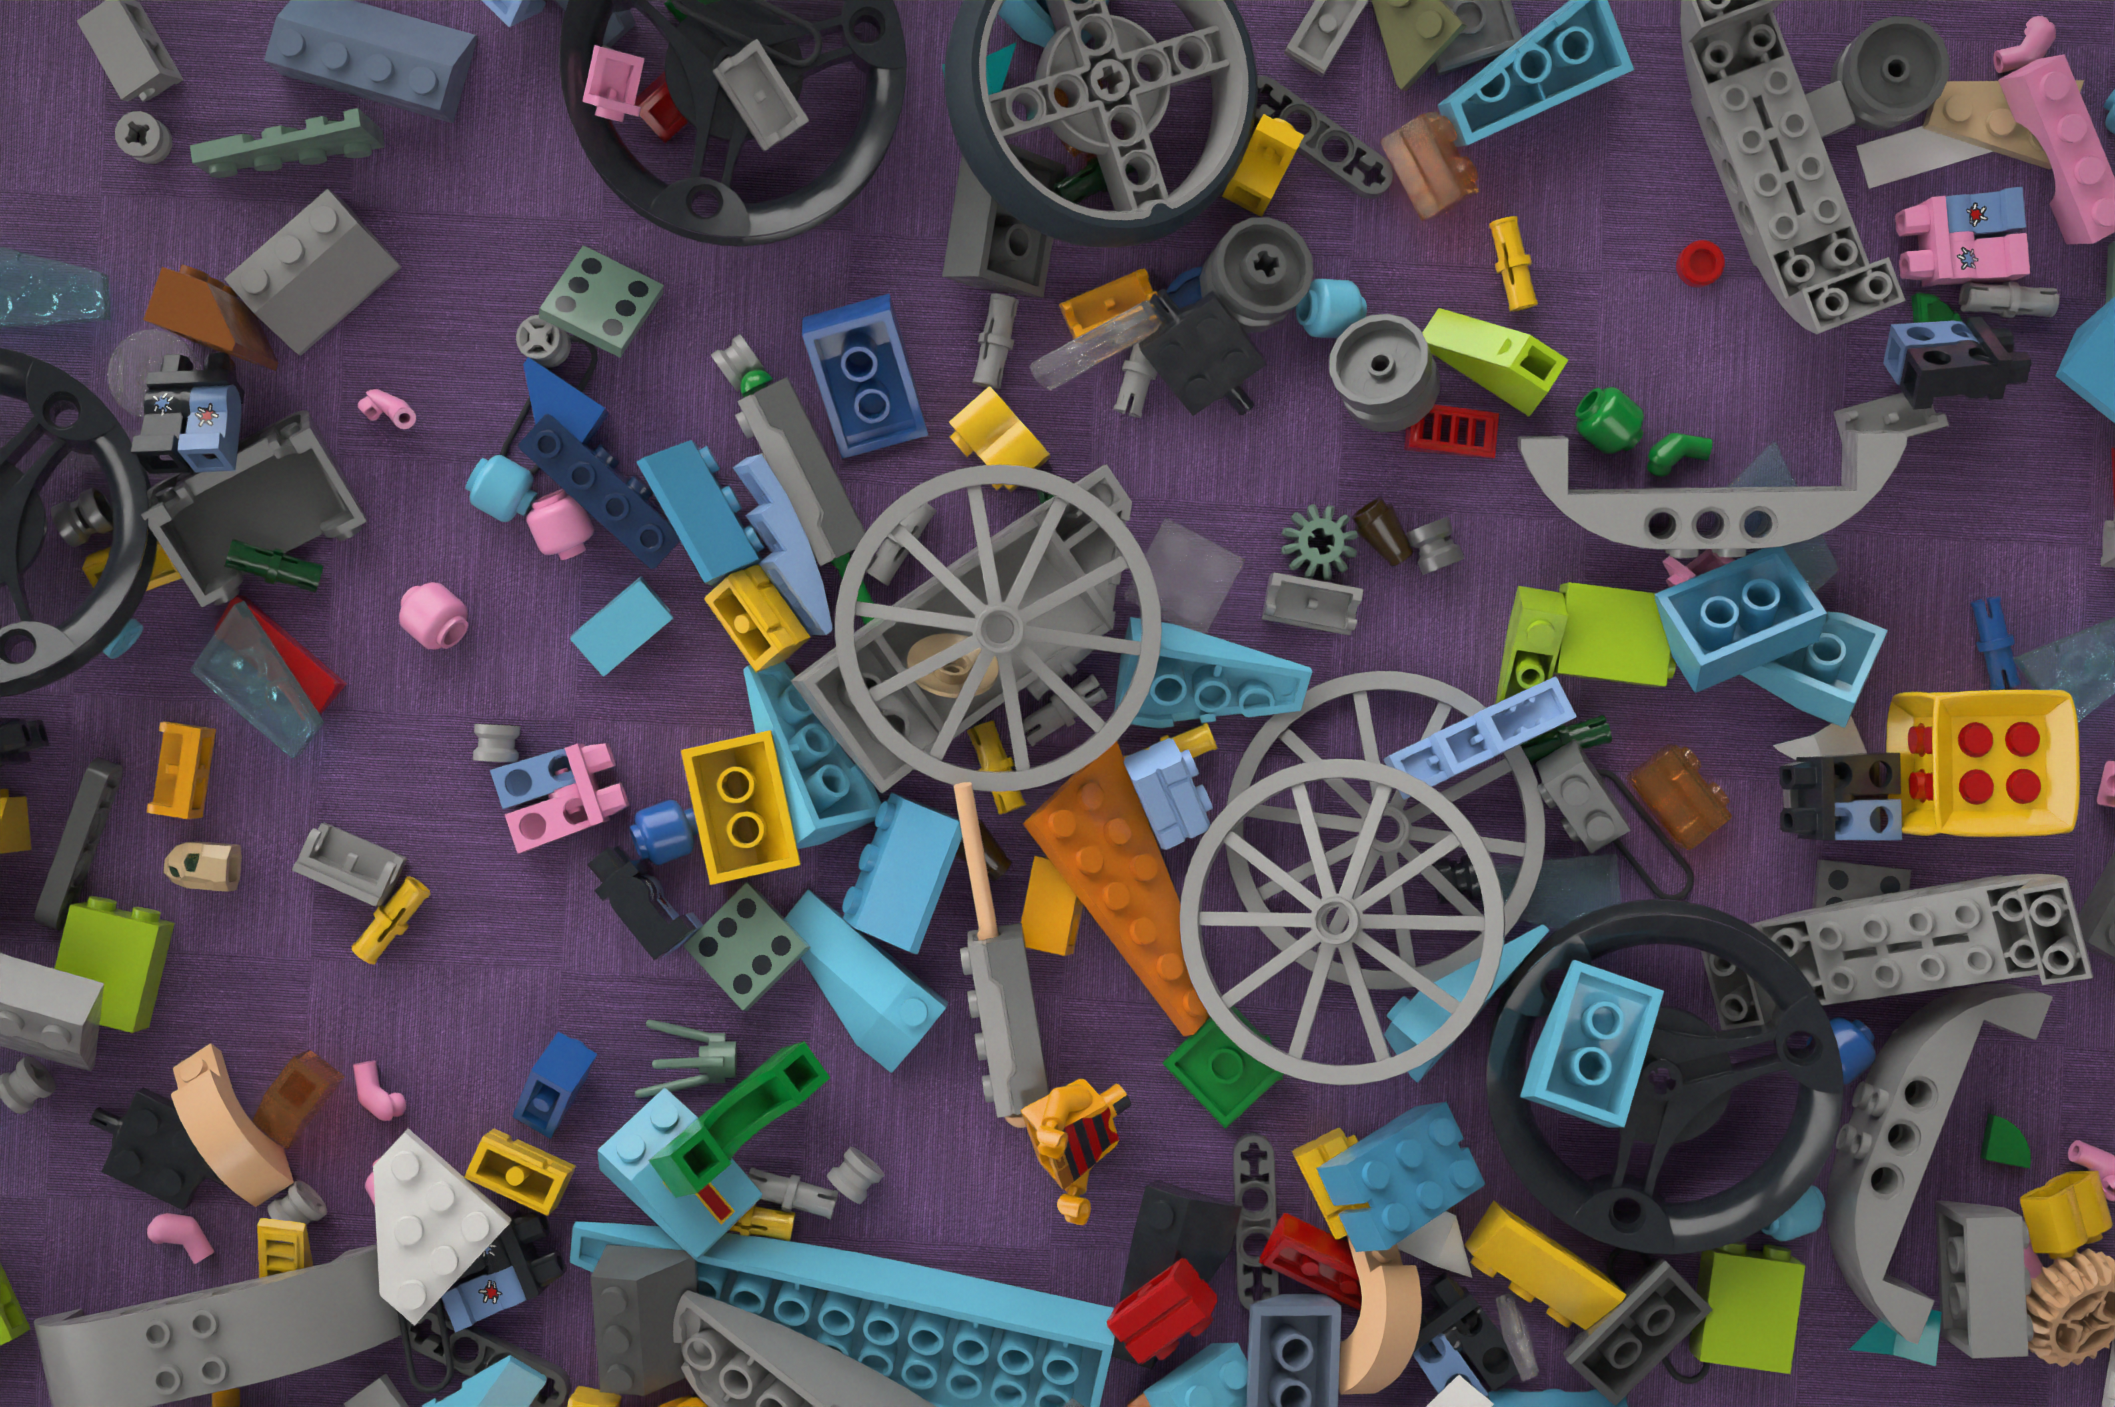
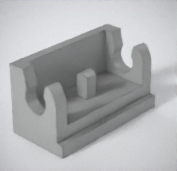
M106 0L77 20L121 100L129 101L139 96L142 102H145L159 95L173 84L177 85L183 81L181 74L140 2L135 0Z
M758 39L745 46L735 56L725 59L712 71L763 152L798 131L809 122V119Z
M1903 393L1833 412L1841 442L1842 431L1892 430L1907 433V438L1949 426L1946 413H1936L1933 404L1932 408L1913 410Z
M1274 572L1269 575L1261 620L1350 636L1351 631L1355 630L1357 625V619H1355L1358 605L1362 601L1364 589Z
M324 822L321 823L318 830L313 828L309 833L292 871L376 907L388 903L407 858Z

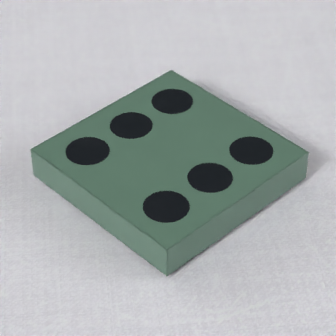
M583 245L539 308V318L621 358L663 295L664 285Z
M746 882L683 945L742 1011H748L811 948L753 884Z

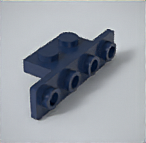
M545 414L518 444L519 449L650 569H656L681 542L673 526L655 510L658 505L650 499L654 494L652 489L635 475L628 479L616 468L621 463L620 460L602 444H599L597 448L592 445L583 444L550 414Z

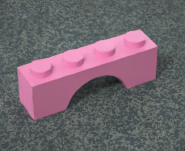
M2065 54L2037 59L1999 79V84L2015 122L2026 127L2036 137L2050 161L2055 178V195L2049 204L2065 243L2093 244L2114 233L2115 177Z

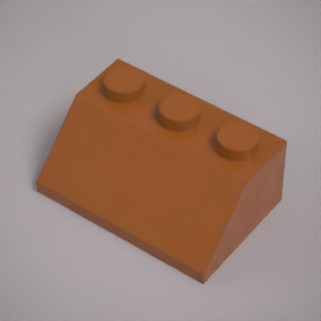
M181 264L179 272L162 266L143 318L144 321L191 342L219 352H225L236 358L276 371L279 362L257 316L242 300L237 298V293L230 286L224 285L225 283L209 277V274L183 264Z

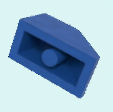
M528 357L523 367L535 425L545 414H550L580 442L589 444L609 415V412L605 407Z
M558 1031L531 1069L512 1117L551 1139L585 1083L598 1054L588 1049L581 1041L569 1038Z

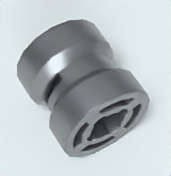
M95 487L82 492L79 495V499L72 503L63 501L51 508L52 520L58 532L71 547H77L87 542L90 535L95 532L104 534L113 529V509L103 493Z
M1448 517L1406 533L1410 545L1420 550L1418 565L1422 575L1465 559L1460 546L1454 544L1452 539L1450 540L1449 535H1451L1453 528Z

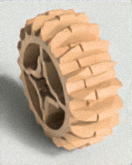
M2088 1248L2082 1251L2081 1254L2076 1252L2074 1256L2066 1259L2057 1257L2048 1268L2041 1266V1273L2036 1278H2031V1292L2029 1295H2026V1311L2030 1315L2033 1324V1339L2028 1342V1349L2031 1352H2034L2040 1359H2044L2048 1364L2057 1363L2064 1367L2070 1362L2079 1365L2087 1356L2095 1359L2097 1352L2104 1347L2110 1349L2109 1343L2115 1338V1260L2112 1257L2106 1256L2102 1251L2095 1253Z

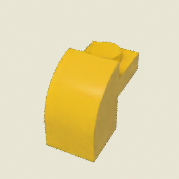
M1263 114L1250 139L1243 160L1234 177L1228 183L1222 197L1262 217L1304 135L1295 131L1294 127L1287 121L1278 118L1272 119Z

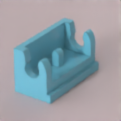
M640 576L572 634L570 640L604 677L671 621L673 616L666 604L647 584L644 578Z

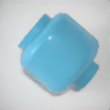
M1314 279L1311 282L1308 293L1296 305V317L1300 325H1303L1305 331L1310 336L1319 338H1338L1351 324L1365 318L1367 313L1365 299L1361 297L1359 288L1349 280Z
M495 455L489 460L482 458L471 473L465 487L466 490L470 491L469 500L474 507L501 522H509L517 513L525 517L532 507L531 503L535 501L538 494L531 490L534 481L532 473L502 455Z
M1811 1185L1788 1211L1761 1229V1231L1767 1235L1770 1234L1779 1241H1788L1815 1232L1822 1223L1823 1211L1825 1209V1200L1821 1191L1816 1186Z

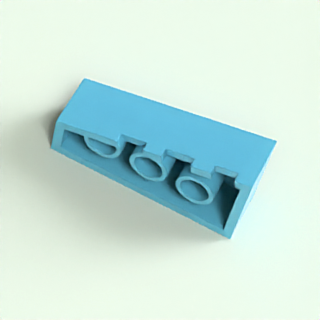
M1569 0L1439 103L1437 106L1453 146L1460 147L1472 144L1633 71V65L1608 0Z

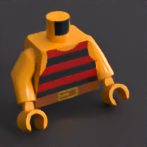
M1078 1079L1066 1086L1054 1088L1049 1095L1020 1110L1038 1162L1057 1184L1067 1192V1194L1060 1196L1057 1207L1069 1223L1085 1225L1091 1212V1203L1088 1199L1080 1197V1195L1086 1193L1089 1173L1092 1167L1115 1148L1119 1142L1113 1118L1132 1106L1128 1095L1117 1083L1099 1095L1086 1080Z

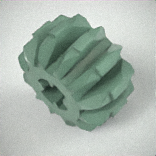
M1314 504L1307 507L1308 521L1301 514L1295 512L1291 516V520L1299 531L1293 528H1284L1281 533L1285 538L1295 540L1294 544H1288L1281 548L1282 555L1296 552L1298 556L1289 564V569L1294 571L1304 562L1307 564L1304 578L1312 579L1315 575L1316 567H1319L1320 576L1323 581L1331 579L1330 564L1336 571L1344 573L1348 567L1339 555L1354 558L1357 554V550L1344 545V542L1352 541L1358 537L1357 531L1343 533L1340 529L1349 522L1350 518L1348 515L1345 514L1336 522H1333L1331 520L1335 508L1328 505L1323 511L1322 518H1319L1318 509ZM1313 531H1318L1321 538H1329L1330 545L1323 549L1326 554L1320 555L1317 548L1309 547L1308 541L1315 537L1312 533Z

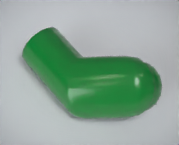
M1670 433L1651 447L1648 453L1647 469L1652 475L1664 477L1671 473V466L1675 465L1683 457L1707 461L1711 454L1712 439L1681 433Z

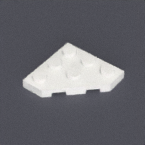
M407 1129L375 1163L373 1174L380 1296L415 1326L509 1225L511 1218L410 1129Z

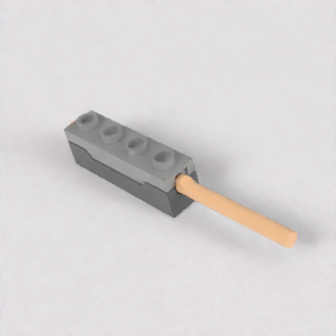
M963 782L953 787L979 928L978 930L967 931L968 947L960 948L964 975L973 974L975 990L967 991L971 1018L980 1017L982 1033L975 1034L978 1060H987L990 1075L982 1076L986 1103H995L997 1118L1005 1117L1010 1125L1024 1128L1026 1125L1020 1110L1049 1095L1050 1091L1022 923L997 927L973 787L971 782Z

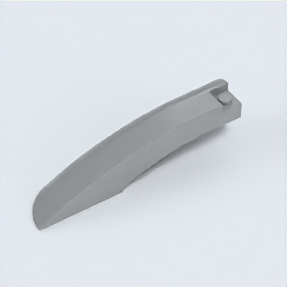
M689 1290L682 1295L678 1303L673 1322L674 1343H681V1352L685 1361L681 1369L691 1387L709 1407H936L874 1369L771 1320Z

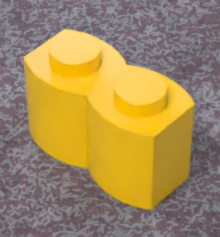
M990 386L949 421L951 427L955 430L949 436L950 439L966 457L974 452L985 465H1012L1038 469L1051 458L1050 453ZM991 484L996 491L1004 485L1010 493L1018 487V485Z
M2069 1171L2047 1181L2045 1186L2033 1189L2022 1195L2019 1199L2034 1253H2048L2051 1259H2057V1257L2064 1259L2074 1256L2078 1252V1247L2101 1240L2103 1238L2102 1233L2109 1230L2113 1225L2098 1171Z

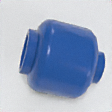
M672 799L639 810L635 815V824L629 826L630 835L640 859L648 858L651 863L657 866L692 853L694 849L693 836L699 834L693 810L689 808L683 811L680 804Z
M1834 1017L1829 1021L1839 1048L1843 1083L1847 1085L1852 1083L1874 1063L1876 1053L1871 1043L1875 1040V1037L1870 1029L1857 1019L1851 1023L1842 1017ZM1812 1036L1808 1038L1806 1047L1810 1044Z

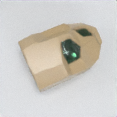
M185 842L177 845L165 858L163 873L173 883L190 889L228 892L237 890L241 873V846L227 843Z

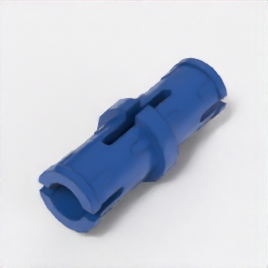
M2001 596L1986 597L1990 612L1989 617L1985 602L1982 599L1970 602L1980 636V641L1976 642L1978 651L1984 653L1991 690L2005 689L2002 670H2004L2006 683L2010 688L2020 685L2021 680L2018 676L2011 646L2015 644L2013 634H2008L2000 602Z

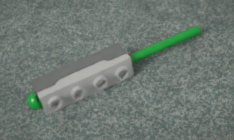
M752 370L741 380L740 390L744 398L737 401L742 412L735 415L747 439L753 436L756 437L763 451L760 454L763 455L788 495L807 535L814 558L817 559L820 566L831 562L843 579L851 559L849 552L856 549L866 531L790 379L785 377L767 386V384L774 380L773 377L766 371ZM862 580L857 601L874 604ZM860 616L864 625L874 619Z

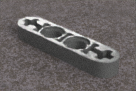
M1267 76L1257 77L1258 94L1264 89L1269 91L1268 101L1278 109L1282 101L1289 104L1282 111L1279 119L1286 121L1294 113H1301L1309 119L1311 129L1304 135L1296 152L1365 199H1375L1387 191L1393 179V169L1385 157L1274 79ZM1263 104L1259 109L1256 108L1254 122L1258 124L1263 114L1272 118L1275 110ZM1331 139L1342 141L1347 148V157L1338 163L1328 161L1322 152V146L1326 141ZM1356 152L1363 156L1357 165L1366 171H1370L1373 167L1378 168L1381 171L1378 178L1383 184L1380 185L1374 182L1370 187L1366 186L1363 183L1364 173L1356 167L1352 170L1351 175L1344 172L1351 164Z
M97 757L88 766L35 911L36 923L58 931L64 929L70 904L78 902L123 774V768L120 764Z
M1255 1132L1245 1133L1240 1136L1235 1142L1232 1152L1234 1204L1243 1206L1242 1196L1246 1190L1252 1187L1263 1189L1268 1197L1267 1204L1259 1211H1249L1243 1206L1235 1235L1236 1289L1239 1301L1249 1311L1251 1304L1277 1296L1279 1292L1278 1272L1271 1268L1270 1270L1261 1268L1263 1286L1270 1287L1269 1292L1262 1293L1261 1300L1255 1301L1251 1293L1245 1292V1288L1253 1286L1252 1268L1243 1271V1265L1246 1264L1253 1267L1265 1265L1259 1263L1260 1256H1250L1243 1249L1244 1240L1248 1235L1255 1232L1262 1233L1269 1240L1277 1224L1275 1155L1267 1137ZM1255 1142L1259 1150L1266 1151L1265 1156L1258 1158L1259 1175L1268 1173V1179L1251 1177L1240 1181L1241 1174L1250 1176L1249 1161L1246 1157H1241V1152L1248 1151L1249 1143Z
M431 1307L417 1324H421L426 1319H429L433 1322L431 1330L441 1335L436 1307ZM444 1311L447 1331L449 1328L454 1330L448 1313ZM407 1320L406 1324L411 1348L446 1365L444 1349L439 1347L442 1338L431 1334L427 1339H423L420 1337L421 1328L417 1325L414 1326ZM472 1325L458 1332L454 1330V1333L449 1338L454 1369L469 1377H473L494 1365L499 1358L511 1355L545 1375L546 1380L548 1377L556 1381L554 1389L560 1393L553 1392L547 1398L542 1395V1387L530 1404L532 1407H559L570 1392V1377L560 1366ZM470 1337L475 1340L479 1348L477 1358L473 1360L460 1358L455 1350L457 1339Z

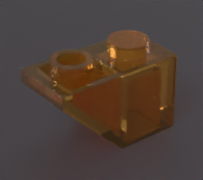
M310 1049L293 1056L265 1092L252 1120L253 1124L284 1148L290 1149L345 1076Z

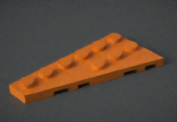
M1116 741L1096 760L1072 775L1023 825L1183 1036L1194 1035L1210 1015L1198 997L1184 960L1180 935L1181 904L1145 811L1123 763L1124 758Z

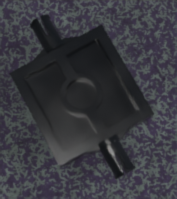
M1165 289L1158 291L1159 297L1155 293L1149 302L1153 304L1165 320H1163L1157 331L1139 343V348L1191 415H1196L1214 401L1224 397L1229 400L1239 415L1246 414L1245 407L1250 411L1254 406V402L1240 386L1248 377L1267 365L1266 359L1215 292L1211 291L1196 303L1178 308Z
M143 1087L136 1091L128 1112L122 1118L101 1107H98L91 1117L93 1118L90 1119L89 1125L113 1134L112 1148L103 1166L102 1173L181 1210L190 1206L198 1186L206 1178L226 1187L228 1190L230 1189L211 1169L193 1144L172 1100Z

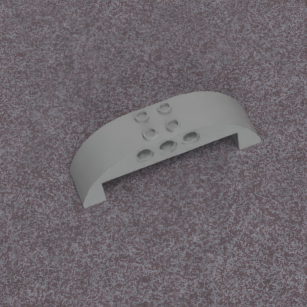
M1892 430L1842 431L1841 486L1568 490L1567 437L1518 436L1517 447L1525 466L1544 494L1566 516L1590 532L1613 542L1630 546L1665 549V553L1675 558L1698 557L1699 549H1712V553H1717L1718 557H1745L1746 549L1781 547L1809 540L1836 528L1859 512L1882 489L1898 465L1907 446V433ZM1712 511L1715 516L1713 527L1705 533H1698L1696 528L1698 518L1703 513ZM1759 511L1762 518L1760 526L1755 531L1747 533L1744 528L1745 519L1750 513ZM1659 512H1666L1669 521L1665 530L1656 534L1650 533L1648 525L1652 516Z
M2005 983L1984 984L1959 989L1939 997L1913 1013L1897 1028L1898 1030L1895 1033H1892L1877 1054L1865 1082H1861L1854 1092L1852 1105L1855 1108L1849 1124L1843 1125L1838 1133L1836 1140L1838 1152L1829 1178L1826 1200L1828 1234L1834 1258L1846 1283L1860 1302L1878 1320L1910 1342L1918 1344L1934 1300L1905 1281L1885 1273L1981 1026L1984 1022L1999 1029L2036 1040L2052 1001V996Z
M377 1244L348 1250L334 1261L326 1264L87 1316L83 1315L82 1309H77L34 1320L52 1407L155 1406L264 1382L308 1370L370 1349L401 1335L397 1310L380 1296Z

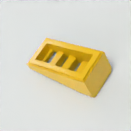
M260 1218L257 1225L259 1278L313 1266L305 1223ZM275 1241L291 1242V1243H294V1244L282 1243V1242H275Z

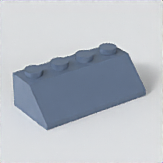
M290 0L276 17L264 61L283 76L453 123L478 37L474 34L354 0Z
M1280 1294L1250 1305L1246 1407H1338L1341 1305L1326 1294Z

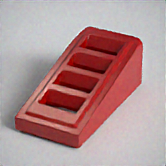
M1434 404L1433 408L1418 423L1406 428L1404 450L1494 459L1499 413ZM1425 417H1433L1431 440L1423 439ZM1442 418L1450 419L1448 442L1440 441ZM1459 420L1467 421L1465 445L1457 444ZM1477 422H1485L1483 447L1474 446Z

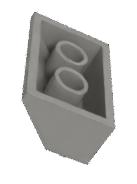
M327 189L224 280L260 320L293 351L301 356L402 267L349 206Z
M1935 1201L1940 1312H1942L1941 1336L1971 1358L2028 1356V1342L2033 1339V1324L2030 1315L2026 1311V1295H2029L2031 1292V1277L2024 1265V1249H2027L2029 1246V1231L2022 1216L2006 1207Z

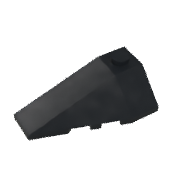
M1160 1180L1146 1185L1134 1228L1120 1302L1181 1258H1186L1198 1272L1199 1278L1201 1280L1204 1279L1209 1284L1220 1265L1232 1250L1243 1206ZM1115 1336L1112 1357L1151 1370L1154 1368L1159 1360L1156 1356H1153L1143 1364H1138L1125 1348V1343H1121Z

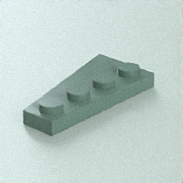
M359 108L343 111L344 121H328L327 117L320 116L306 119L307 129L304 130L279 125L264 129L265 131L261 133L262 139L254 140L252 135L239 134L190 145L192 164L209 173L211 177L225 178L237 175V169L254 167L257 171H274L281 169L283 162L299 160L301 164L314 165L326 162L327 156L344 154L347 158H363L372 155V149L385 148L383 130Z

